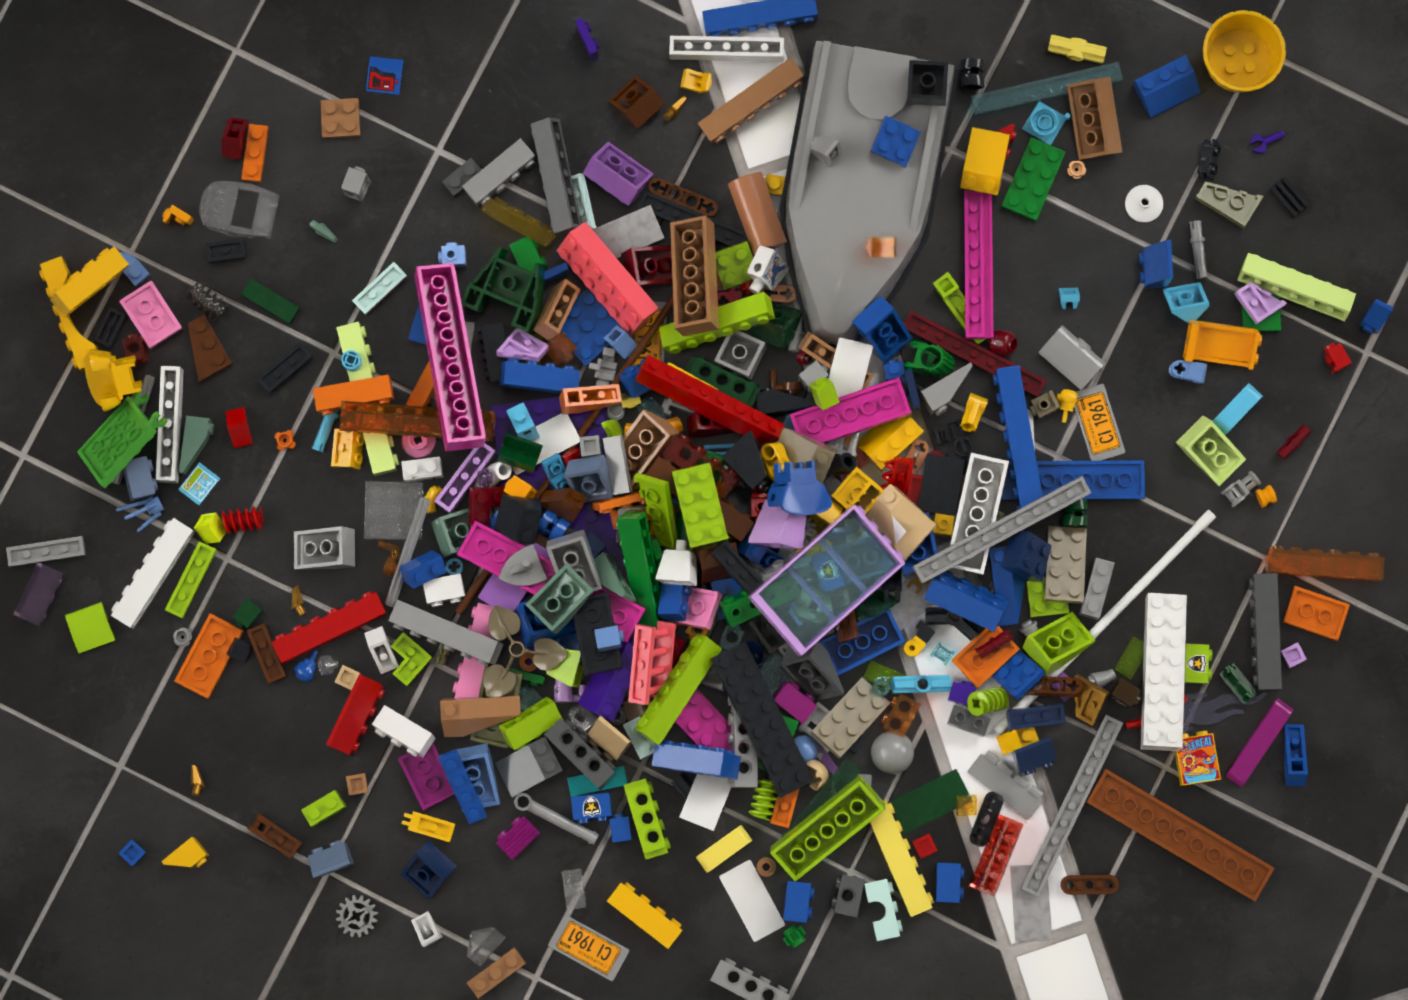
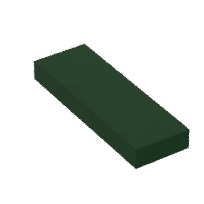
M252 278L241 293L245 298L288 324H291L300 309Z

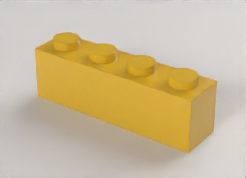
M628 882L625 885L620 883L607 902L669 949L683 931L680 928L682 924L674 918L671 921L666 918L664 910L658 906L656 908L652 907L649 904L651 900L643 894L639 897L634 893L635 888Z

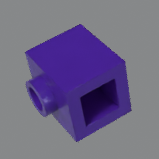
M964 680L961 683L954 681L947 701L968 707V697L972 692L976 691V688L972 687L973 683Z

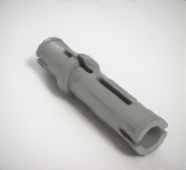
M1200 220L1189 222L1195 279L1208 278L1203 243L1205 242V237L1202 234V221Z

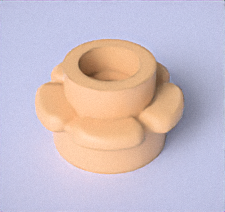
M1072 161L1067 172L1074 179H1080L1081 176L1085 175L1086 168L1083 162Z

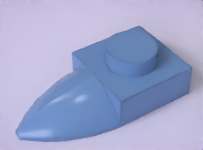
M119 252L129 263L123 272L136 287L151 275L134 256Z

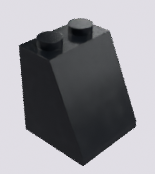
M749 430L722 458L755 493L767 494L773 480L769 477L764 459L761 456L762 447L760 441Z

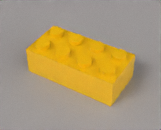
M108 247L104 249L96 258V261L90 260L81 269V273L76 271L66 281V285L62 282L52 292L53 297L50 301L64 317H67L127 268L129 263L115 247L110 250Z

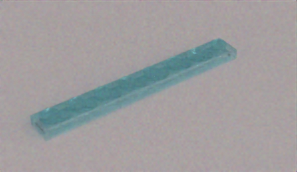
M1119 62L973 95L971 96V101L976 116L1068 94V84L1111 77V83L1114 84L1122 82L1123 77Z

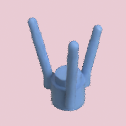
M158 496L118 507L116 511L145 504V507L124 517L127 520L145 511H148L149 515L154 514L137 529V532H141L153 520L162 515L161 511L164 508Z

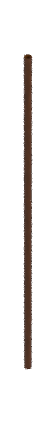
M673 294L610 385H620L619 374L623 373L627 367L633 366L673 308ZM603 408L595 409L591 412L578 431L579 437L585 436ZM579 443L566 449L562 455L577 448ZM548 477L542 483L533 499L541 500L543 493L548 490L551 485ZM483 569L455 612L459 615L463 614L490 572Z

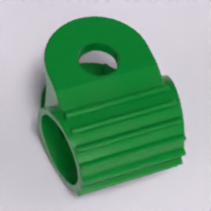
M918 341L910 342L909 346L917 350L914 362L906 361L903 365L904 369L911 367L913 373L928 377L933 376L936 379L945 378L951 372H954L955 360L938 345H928ZM923 354H929L926 365L922 363ZM939 358H941V359H940V362H939L936 366H934V365H935V362H936Z

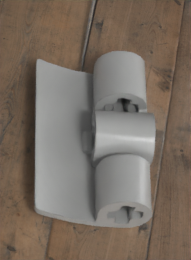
M1063 325L1039 351V354L1080 390L1105 365V362L1091 351V347L1084 340L1075 337Z

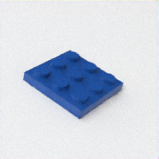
M587 288L576 298L557 337L587 367L603 353L604 347L608 348L610 346L604 337L616 325L619 327L620 325Z

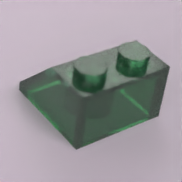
M772 302L775 319L769 320L766 324L752 326L751 336L765 343L785 348L794 339L802 316V310Z

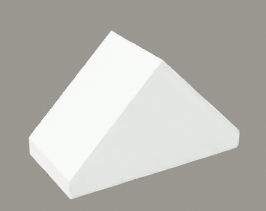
M429 911L411 920L423 947L443 938Z

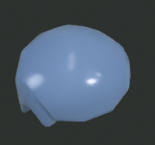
M806 735L794 738L805 763L809 760L817 759L818 745L813 738Z

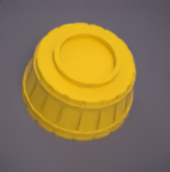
M1240 10L1228 13L1214 22L1204 40L1203 59L1206 69L1215 83L1228 91L1244 93L1261 89L1277 77L1285 61L1286 47L1284 38L1281 35L1282 33L1276 24H1273V21L1264 15L1262 16L1260 13Z

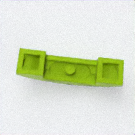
M947 272L933 282V285L966 331L965 296L960 291L955 280ZM973 339V340H974V342L978 345V344H980L982 341H984L985 339Z

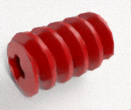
M253 506L251 512L245 507L243 513L237 508L236 514H233L231 509H229L228 515L225 514L224 510L222 511L223 525L228 534H231L232 528L235 533L239 532L240 527L243 532L247 531V527H249L250 531H254L255 525L258 530L262 529L264 522L262 506L259 507V511H256Z

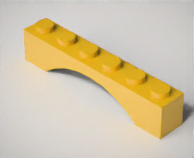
M62 256L40 264L42 270L39 273L42 280L47 282L46 292L50 299L53 297L52 292L62 282L66 285V281L71 276L66 261ZM53 305L52 308L55 315L59 316L61 320L59 323L61 332L63 334L66 333L68 339L65 341L69 351L73 352L74 358H72L74 367L76 369L79 368L81 372H85L84 358L86 352L89 349L98 350V347L79 333L70 315L64 317Z

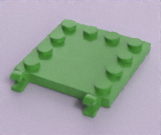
M142 391L133 393L131 397L128 396L77 451L98 483L104 488L115 480L120 471L125 469L130 460L135 455H138L142 447L154 437L157 432L156 428L163 427L167 423L165 417L157 421L160 417L157 411L148 420L138 404L146 403L150 398L146 393L143 397H139Z

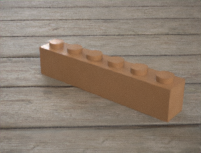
M790 57L698 122V125L712 144L715 142L718 144L726 138L725 135L730 131L734 133L740 129V124L746 120L747 122L753 120L757 116V112L770 108L774 100L777 98L781 100L787 96V91L800 87L804 83L805 77Z

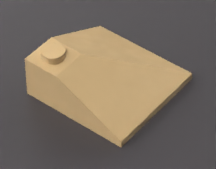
M889 484L881 493L866 516L869 521L873 519L879 527L877 531L880 534L884 533L891 541L890 546L894 550L897 549L904 556V559H902L904 562L937 526L903 492L892 484ZM893 517L906 530V533L897 544L895 541ZM861 526L858 529V531L862 534L864 530L861 528Z

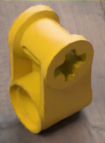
M776 442L765 444L761 448V456L767 467L768 475L775 481L774 464L781 463V470H784V463L790 462L785 447L782 443Z

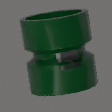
M1081 498L1063 508V511L1066 512L1063 515V527H1088V515L1085 514L1088 510V499Z

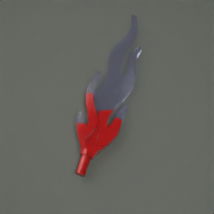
M1264 692L1253 697L1244 705H1252L1261 701L1267 693ZM1208 693L1184 695L1183 721L1210 725L1218 723L1234 714H1244V711L1239 709L1214 713L1218 708L1226 705H1243L1235 694H1224L1211 701L1201 703L1191 702V700L1207 697ZM1142 717L1125 722L1126 729L1141 727ZM1183 725V731L1193 730V727Z

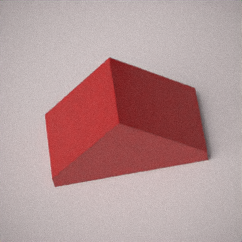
M245 407L226 411L227 429L234 448L253 444Z

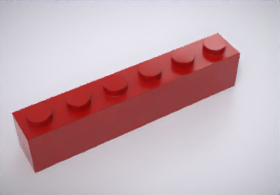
M367 592L358 601L353 599L346 602L344 608L339 610L334 608L328 611V615L320 618V616L315 617L309 621L310 624L304 627L301 624L292 629L293 632L287 635L282 633L274 637L275 641L271 643L280 662L285 664L387 615L378 593Z

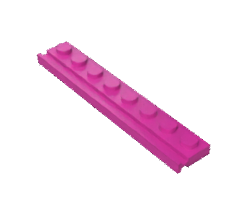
M964 190L966 339H993L992 194Z

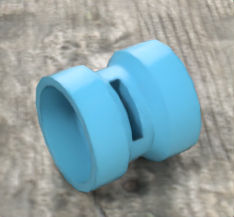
M348 350L343 353L341 361L346 370L350 372L358 371L362 366L360 355L354 350Z

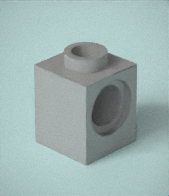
M599 435L579 437L582 458L602 455Z

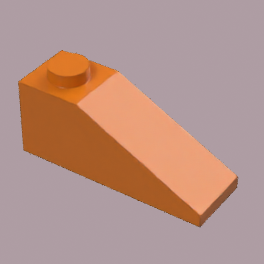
M619 384L562 389L559 396L562 415L583 413L622 403Z

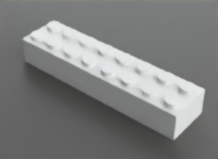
M1148 593L1145 598L1141 749L1178 752L1182 749L1187 595Z

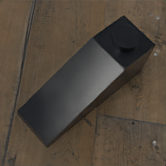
M772 388L762 389L756 395L758 411L772 418L790 415L816 406L814 401L778 390H772Z

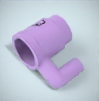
M555 679L554 703L579 702L586 685H580L579 695H572V687Z

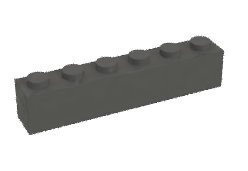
M548 117L532 123L531 133L535 142V153L539 161V172L543 180V191L546 195L551 228L554 234L564 235L582 223L560 119Z
M1253 574L1252 578H1249V590H1252L1249 607L1253 609V617H1250V627L1254 628V636H1251V648H1254L1255 654L1252 655L1251 659L1252 667H1255V675H1252V684L1256 686V691L1281 690L1278 574Z

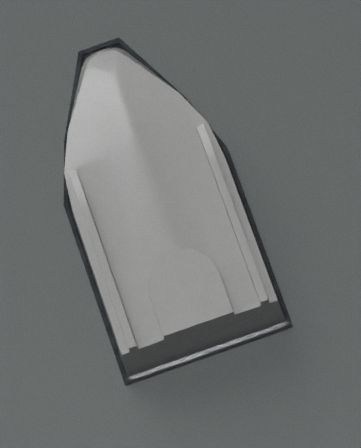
M816 41L815 44H810L804 75L805 79L803 80L804 83L779 210L782 229L787 240L784 244L787 266L789 267L790 278L806 332L812 333L836 349L839 338L857 342L862 340L852 321L880 296L888 303L891 302L902 287L929 238L959 70H955L954 65L948 64L946 106L907 104L909 61L928 60L869 48L833 44L830 41ZM885 116L921 131L905 168L870 152ZM822 134L838 140L842 153L831 167H828L811 153L810 145L816 137L819 138Z

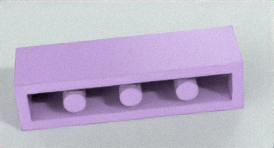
M486 443L484 447L474 448L434 502L449 514L453 513L468 494L469 487L474 486L480 474L489 466L497 452Z

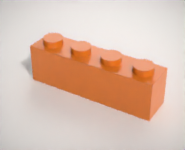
M389 375L313 388L316 411L322 413L323 416L334 414L333 411L336 410L348 412L353 410L352 407L360 406V409L371 407L373 403L386 405L390 403V400H395L392 381Z

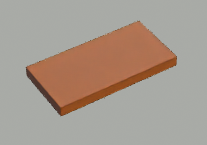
M210 613L174 682L209 699L231 656L226 654L235 637L241 639L244 630Z

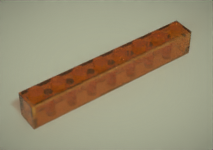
M341 401L339 431L443 439L438 408ZM481 411L486 436L485 441L493 442L495 412Z

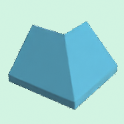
M1201 282L1163 289L1171 313L1189 323V320H1197L1209 307V301Z

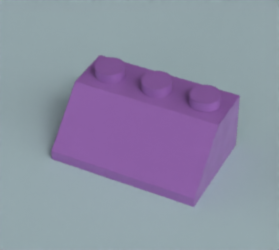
M607 142L591 157L583 172L591 181L600 185L605 191L611 193L628 206L637 199L654 175V173L610 142Z

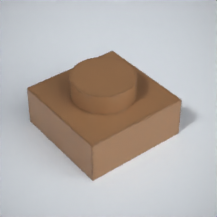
M366 773L346 776L349 796L369 792Z

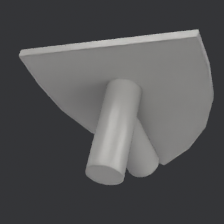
M534 545L527 546L513 554L503 566L498 579L517 586H530L547 580Z

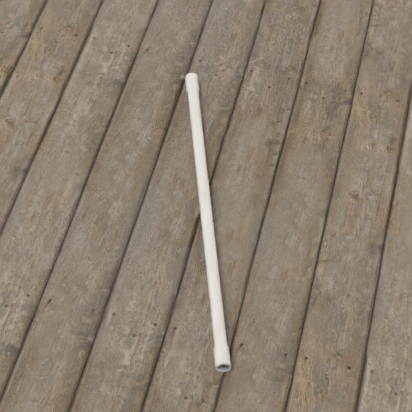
M1207 510L1185 535L1089 631L1094 639L1216 518L1210 510ZM1079 655L1047 676L1058 677ZM1038 682L1032 689L1039 690L1042 687V683ZM1025 695L1013 709L1027 708L1038 696ZM1004 715L992 727L999 735H1002L1008 729L1007 715Z

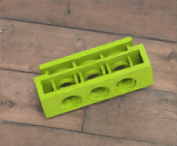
M645 778L625 784V793L645 859L648 860L668 854L667 849H670L671 846L668 837L664 838L662 830H665L662 818L658 819L656 813L660 810L657 800H652L651 793H654L651 781L647 782ZM639 795L647 796L648 800L645 805L637 803ZM646 813H650L653 816V821L650 824H645L642 820L643 815ZM651 832H657L659 835V839L655 843L648 840V835Z

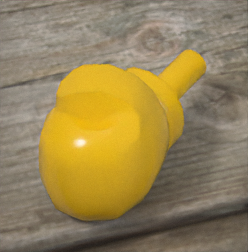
M1063 389L1061 393L1056 395L1060 409L1064 410L1062 422L1064 423L1067 421L1068 411H1073L1078 395L1073 390Z

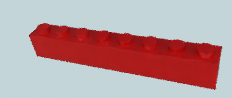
M650 355L647 356L640 366L635 378L636 382L742 436L750 430L762 446L768 443H776L785 425Z

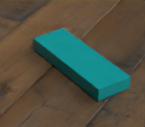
M624 766L616 767L613 770L616 775L601 791L628 784ZM585 775L567 778L571 797L600 791Z

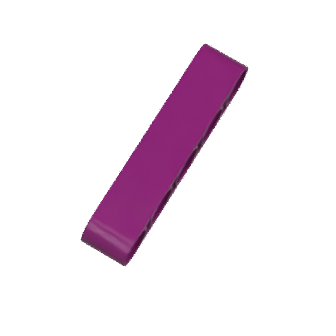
M1277 698L1227 771L1225 777L1242 787L1294 709Z

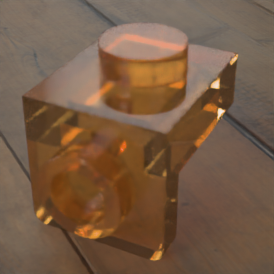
M868 237L865 246L868 257H896V237Z

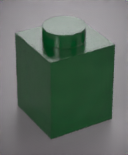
M246 598L232 617L236 619L234 623L240 628L244 629L246 627L251 629L264 611Z

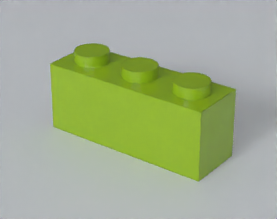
M545 697L522 711L520 716L509 719L498 727L507 745L515 751L516 749L523 748L529 741L541 737L542 733L549 730L562 717L554 701L549 697Z

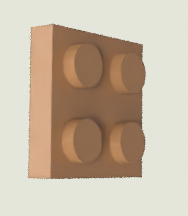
M358 98L320 100L323 139L361 137Z

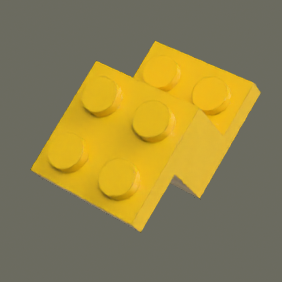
M856 467L831 497L845 509L854 504L861 506L866 512V517L884 490Z

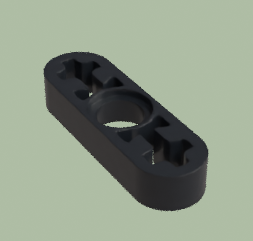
M993 791L989 792L983 800L970 834V842L978 847H984L989 842L1004 802L1000 794ZM989 815V821L984 824L985 816Z

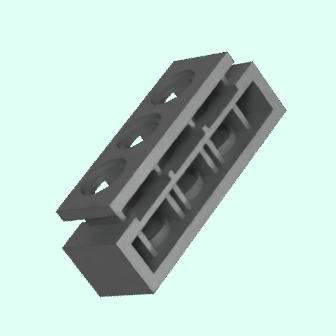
M560 718L544 735L601 791L616 775L613 771L616 767L608 759L604 762L600 758L602 753L595 746L590 748L586 744L589 740L581 732L577 735L573 731L575 726L567 719L563 721ZM573 736V741L570 744H565L566 737ZM586 749V755L582 758L578 757L579 751ZM597 762L600 763V768L597 771H592V765Z

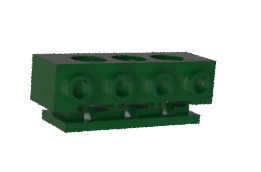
M701 356L691 357L685 369L686 372L752 408L757 401L756 395L758 392H761V389L758 388L759 384L751 380L746 381L734 372L725 371L722 366L713 365ZM702 370H708L710 371V375L708 377H702L700 375V372ZM720 378H725L728 382L725 385H719L717 381ZM737 386H742L745 391L738 394L734 389Z

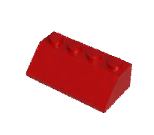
M359 674L326 745L350 756L352 753L356 754L360 746L359 738L361 735H365L369 727L366 725L369 717L373 718L377 708L375 705L377 700L381 701L384 696L385 690H383L384 686Z

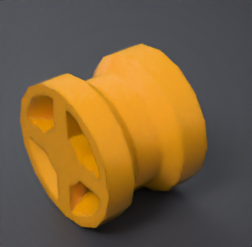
M1271 485L1266 486L1263 490L1258 489L1255 491L1257 500L1262 508L1266 507L1269 503L1274 504L1277 502L1276 494Z

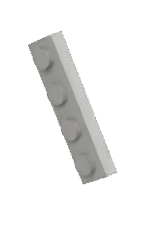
M83 536L6 548L9 567L86 556Z

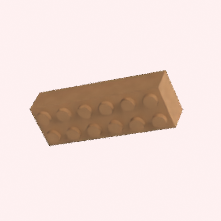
M706 215L671 222L674 328L682 336L719 330L714 223Z

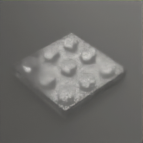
M365 481L364 539L406 540L419 500L423 497L424 483ZM422 525V528H421V531H420L418 540H422V529H423V525Z

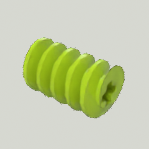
M998 686L972 692L967 700L968 710L975 716L1004 710L1009 705L1008 693L1005 689Z
M758 780V784L761 787L755 788L754 791L759 793V795H753L752 797L757 802L750 805L755 810H749L748 813L754 817L771 821L767 816L773 815L769 808H775L771 801L777 800L773 795L776 792L770 780Z

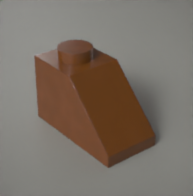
M571 488L546 490L540 503L545 509L573 523L582 509L586 496Z

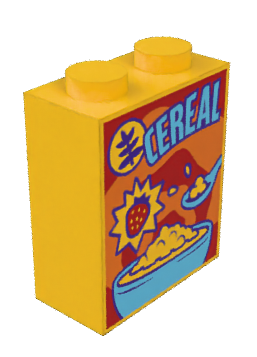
M1207 730L1196 732V736L1189 737L1188 733L1183 734L1182 749L1180 752L1174 751L1180 786L1221 780L1213 733L1208 734Z

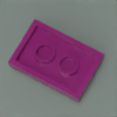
M432 743L423 758L419 755L414 757L409 753L398 758L423 810L455 795L438 759L439 753L434 743Z

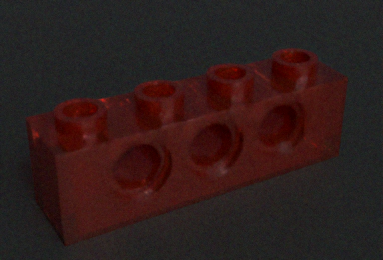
M675 435L662 454L682 469L698 466L701 460L710 463L713 477L716 471L722 474L720 482L714 479L717 494L723 499H728L741 480L737 477L738 473L731 468H724L722 461L714 456L712 458L706 454L707 451L701 446L697 445L696 447L691 444L692 440L686 435ZM686 448L689 449L691 452V457L689 459H686L683 456V452Z
M999 814L970 887L995 897L1024 824Z

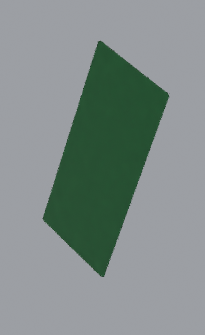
M954 769L890 802L895 811L894 815L901 824L903 833L907 834L971 802L972 799L957 769Z

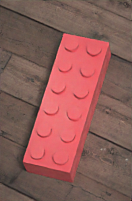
M586 222L570 231L556 250L560 257L572 268V271L584 282V285L595 295L596 299L606 308L610 316L617 321L629 336L645 327L659 309Z

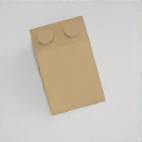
M602 716L597 719L587 735L590 738L588 742L596 748L600 746L605 750L603 755L610 761L613 759L618 761L632 744L629 739Z

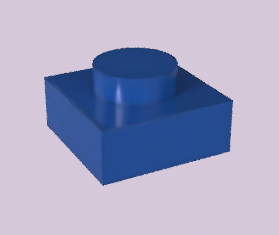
M131 839L118 854L134 867L147 852Z

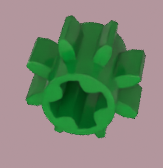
M794 924L783 932L786 936L783 938V941L787 946L792 945L795 948L806 940L803 936L806 932L802 926L797 928Z

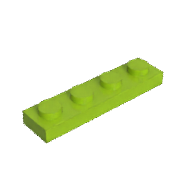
M200 541L198 542L165 608L166 611L182 619L184 618L217 549Z

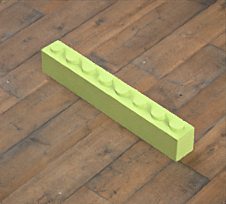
M355 322L336 327L342 352L354 350L362 358V366L358 371L350 372L347 370L349 380L356 381L374 377L373 374L376 373L374 363H370L369 356L372 355L369 344H365L364 337H367L365 326ZM373 403L371 407L363 409L357 406L373 475L379 476L397 471L396 466L399 465L397 454H393L391 448L395 447L392 435L388 436L387 429L390 428L387 417L384 418L382 412L385 410V405Z

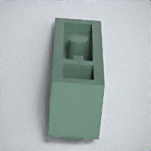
M186 416L179 473L182 475H186L209 441L210 435H213L214 424H212V420L209 418Z
M605 552L599 554L594 559L601 585L621 597L635 602L636 599L615 557Z

